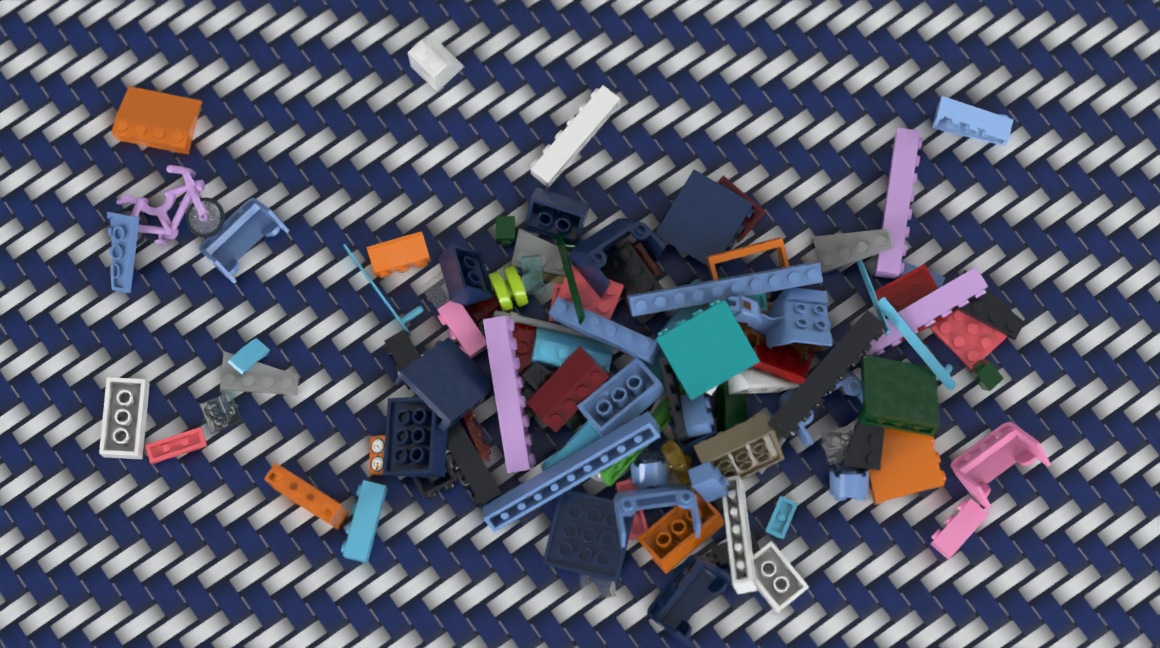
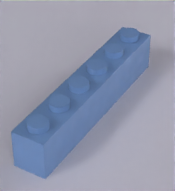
M557 297L549 311L550 316L555 322L633 358L638 357L642 362L654 366L662 351L657 341L584 308L585 319L579 325L574 304Z

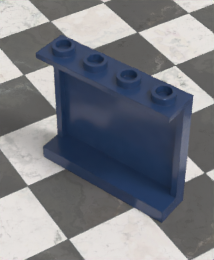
M693 169L655 235L708 266L706 256L729 251L733 248L735 244L733 239L736 235L740 236L745 227L742 225L745 219L749 220L754 212V209H752L753 203ZM724 262L715 264V268L720 269Z
M449 337L444 341L439 340L432 347V350L427 349L420 359L416 357L409 364L408 368L404 366L397 373L399 377L394 382L397 385L403 380L443 420L438 426L443 432L488 398L494 391L492 379Z

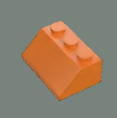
M422 231L366 247L375 276H380V278L389 277L391 273L397 271L398 273L406 272L414 266H417V268L428 265V262H431Z

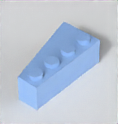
M942 96L936 108L932 128L1006 146L1009 141L1013 119L1006 115H998Z

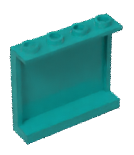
M717 299L709 304L710 308L706 311L700 309L694 312L692 319L688 321L685 318L675 323L676 328L670 331L666 328L659 332V337L656 338L690 400L697 398L760 362L725 300L721 302Z

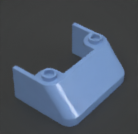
M251 198L224 222L222 229L216 235L207 238L201 244L199 250L225 277L235 283L236 280L233 278V275L239 270V263L237 261L264 235L266 237H274L279 233L280 229L286 233L290 230L271 209L257 199Z
M847 369L848 375L842 382L838 380L834 384L837 386L835 390L842 387L847 395H857L863 404L862 381L851 370ZM798 387L790 389L780 396V407ZM812 410L810 411L812 413L811 417L805 423L803 421L800 422L798 425L800 429L796 433L804 448L814 444L804 427L813 420L814 414Z
M674 484L665 487H650L643 490L635 489L618 492L614 497V508L621 548H625L626 542L623 517L632 516L637 510L678 505L683 509H690L695 538H700L701 521L696 496L691 488L686 484Z

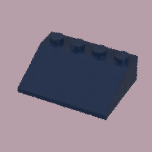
M420 397L388 398L383 462L384 476L445 477L447 430L443 432L438 427L443 420Z

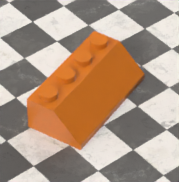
M696 490L693 492L696 496L701 521L700 538H695L690 509H683L678 505L637 538L643 548L665 573H668L725 524L721 514L710 502L707 503Z

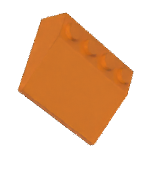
M129 86L117 112L111 134L119 141L189 155L202 101Z

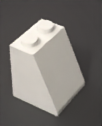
M420 40L408 52L411 67L436 92L464 67L436 40Z

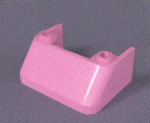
M1006 422L955 458L951 463V468L971 496L986 509L990 510L992 507L986 498L991 491L988 485L990 481L1016 462L1020 465L1028 466L1038 459L1047 467L1051 464L1039 441L1014 423Z

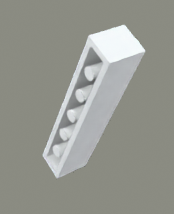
M604 85L600 89L596 88L591 94L590 101L588 103L584 102L581 105L578 115L576 117L572 116L567 122L568 126L565 130H560L557 133L553 144H548L544 148L541 158H536L530 166L531 175L549 188L619 107L620 98Z
M739 475L726 477L729 482L727 487L729 494L722 497L732 583L738 594L757 591L745 487Z

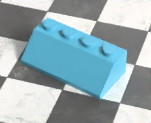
M537 327L530 364L536 361L543 367L557 370L580 346L609 373L612 347L596 340Z

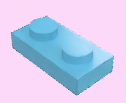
M780 496L765 533L783 540L798 503Z

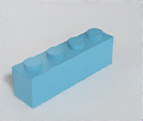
M363 480L362 485L359 484L356 494L359 496L358 502L353 504L351 512L354 517L352 522L348 523L346 533L349 534L348 539L343 542L341 548L345 558L368 564L388 489L385 485Z

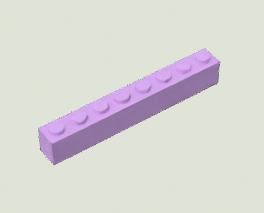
M897 128L895 133L881 228L890 230L895 248L877 255L874 276L898 279L899 275L903 274L905 263L901 261L902 256H905L907 251V245L904 244L905 238H908L910 227H907V220H911L912 209H909L910 202L914 201L915 191H912V185H916L917 173H914L915 167L919 166L920 156L917 155V151L921 149L923 138H919L920 131Z
M977 267L899 311L898 314L912 331L917 334L919 332L918 328L924 325L927 328L935 323L934 319L941 315L944 318L951 314V309L958 305L961 308L968 304V299L974 295L978 298L985 294V289L988 288V285ZM889 318L886 319L890 328L888 336L884 332L877 342L873 340L870 343L872 345L871 349L865 355L874 354L877 357L885 352V347L891 345L893 348L902 342L901 338L904 336Z
M510 316L483 319L507 473L534 469L536 459L534 453L531 452L533 440L531 434L528 433L530 421L528 415L525 414L526 398L522 396L521 388L524 385L518 371L520 369V360L518 357L516 358L515 352L517 350V341L513 338L512 333L514 322L510 319Z

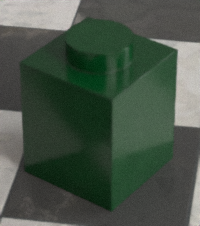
M496 216V241L502 246L516 243L515 216Z
M988 360L977 361L973 365V369L969 371L978 385L987 391H991L1004 379L992 362Z

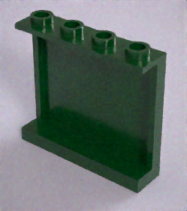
M863 354L860 358L861 360L856 365V368H861L863 411L859 415V423L932 437L940 427L935 373L927 366Z

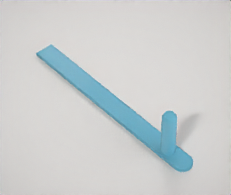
M344 244V249L347 251V253L356 263L358 268L361 270V272L373 286L375 291L378 293V295L390 309L392 314L395 316V318L398 320V322L410 336L411 333L407 329L405 324L424 311L422 306H417L415 309L404 315L402 318H399V316L390 306L388 301L385 299V297L373 283L371 278L368 276V274L356 260L354 255Z
M860 260L857 262V265L879 320L885 324L883 328L885 335L888 336L890 328L883 311L876 304L878 298L863 261Z
M885 297L876 302L945 387L953 390L956 387V382L949 375L953 369L952 365L947 364L943 368Z

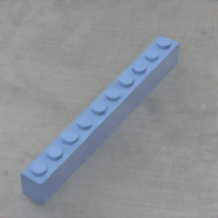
M815 261L627 295L630 315L639 316L711 303L717 299L720 301L727 300L728 297L749 296L823 282L821 265Z
M649 411L645 412L484 505L483 519L492 531L496 532L660 438L659 425Z

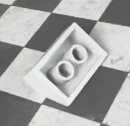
M752 366L728 379L729 394L779 393L799 387V383H793L783 377H776L763 370H756Z

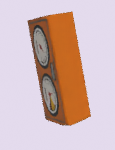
M385 435L370 437L369 475H383Z

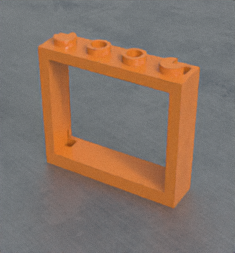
M778 237L706 256L711 280L718 279L715 264L773 248L777 250L781 268L788 267L789 262L783 238Z
M274 463L264 478L273 489L337 530L340 529L349 515L341 504L277 463Z

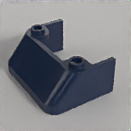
M618 218L572 248L569 254L571 263L600 298L604 297L611 284L600 271L607 261L604 252L618 242L632 235L654 262L659 260L666 247L647 224L631 219Z
M693 554L684 561L647 610V615L677 640L689 648H696L687 639L692 632V626L688 623L689 619L710 592L720 594L726 590L728 585L733 586L732 577L716 565Z

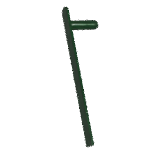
M559 233L556 242L578 322L581 325L585 319V314L567 251L571 252L572 248L576 245L565 243L563 235Z

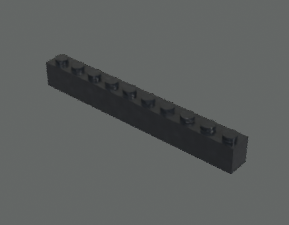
M404 329L384 341L386 344L384 350L389 358L391 356L394 357L396 363L393 365L397 372L404 366L408 368L409 364L416 357L418 359L421 358ZM457 421L447 429L446 454L452 455L454 461L451 463L457 472L461 470L464 475L461 478L466 488L471 487L474 492L471 495L476 505L480 503L483 508L484 505L502 496V493L462 425Z

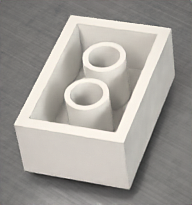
M772 541L753 555L757 590L777 614L809 588Z

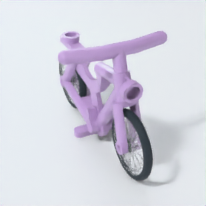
M167 166V172L182 174L185 184L166 190L164 192L166 202L162 206L153 208L148 205L147 198H132V195H123L121 200H117L119 205L135 204L134 208H125L118 213L140 217L136 246L145 240L148 233L158 234L159 240H154L155 244L170 245V241L165 240V237L167 239H175L178 236L179 229L177 227L191 199L193 203L187 211L186 220L189 229L196 236L209 238L216 235L222 229L225 221L224 210L220 203L212 198H202L200 192L205 190L204 181H194L192 178L196 176V172L182 166ZM186 192L171 222L167 211L175 203L176 195ZM143 212L149 215H157L163 227L148 226L147 218Z

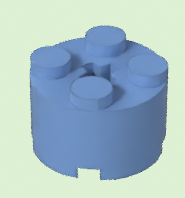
M659 452L641 453L630 465L632 483L637 485V489H648L649 486L655 485L657 487L668 486L671 475L667 453H663L664 456H660Z
M837 466L836 471H833V468L829 470L830 494L834 496L835 500L844 501L846 498H854L855 500L866 499V495L869 494V469L864 468V471L856 467Z

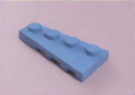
M107 212V219H110L111 228H108V236H111L112 247H109V254L113 259V264L110 265L111 287L114 291L131 293L140 217Z

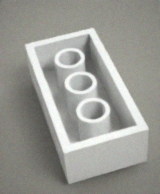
M107 377L99 454L103 457L143 459L150 386L146 379Z

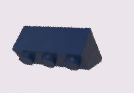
M536 187L530 199L523 229L552 239H556L557 235L561 233L565 243L578 245L587 220L590 204Z
M450 244L438 257L450 301L462 305H470L493 298L494 293L482 253Z

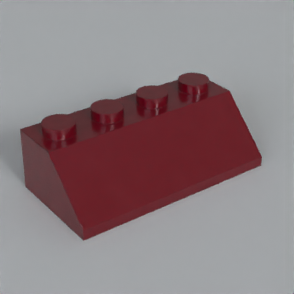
M579 346L531 396L527 404L554 432H557L578 410L577 405L594 393L607 380L609 373Z

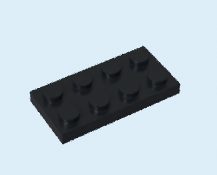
M631 241L626 242L609 255L605 265L602 267L611 281L624 285L621 297L628 307L627 295L663 289ZM661 312L635 317L641 325H645Z

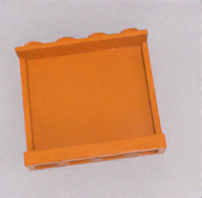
M889 428L884 429L880 470L869 469V487L875 505L937 487L942 488L945 485L946 476L939 467V463H941L940 456L933 447L935 444L934 436L931 437Z

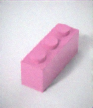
M449 301L437 309L439 313L437 318L443 326H448L450 329L448 331L449 336L453 341L457 340L461 345L459 348L470 359L487 349L486 339L462 304Z
M970 499L968 502L964 500L957 507L959 512L955 517L951 514L944 522L947 526L942 531L938 529L931 537L933 541L930 544L946 559L953 556L989 515L973 499Z

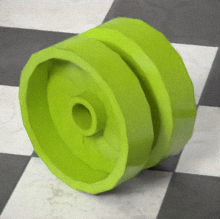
M514 265L504 268L505 281L498 271L488 274L503 312L513 310L512 297L519 307L529 304L524 284Z

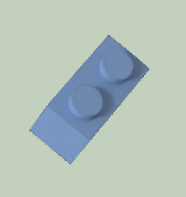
M687 394L680 395L684 424L689 438L712 433L711 425L714 424L712 413L708 411V408H711L709 397H705L702 394L690 400Z
M710 461L688 470L692 487L707 503L729 494L727 489L729 482L726 476H722L719 468L714 467Z

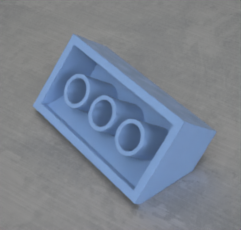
M637 357L577 405V407L594 430L601 437H604L632 421L664 395L665 390L662 383Z

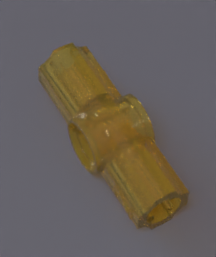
M669 440L662 445L661 449L667 460L668 472L675 473L680 483L690 487L692 483L688 470L692 469L691 458L689 455L683 454L679 445L674 440Z

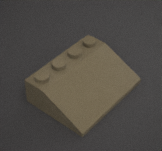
M765 412L755 415L743 423H738L733 428L724 432H719L716 436L703 440L694 446L701 464L710 461L714 467L719 468L722 476L731 477L739 475L741 480L757 473L762 468H768L784 460V456L775 431L768 425L769 420Z

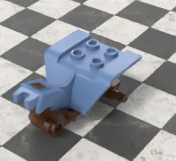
M795 287L783 289L765 315L760 312V306L757 301L741 295L738 297H728L727 305H731L729 308L750 343H755L756 345L766 344L768 348L774 346L794 348L797 350L798 355H800L801 364L803 362L804 364L808 363L807 355L809 350L825 352L827 346H832L831 321L828 320V297L826 291Z

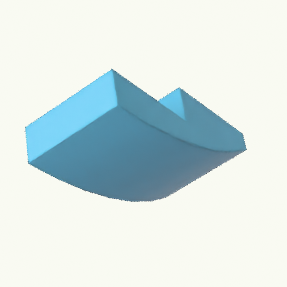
M255 338L240 349L228 363L238 372L244 374L252 369L257 361L267 356L270 349Z

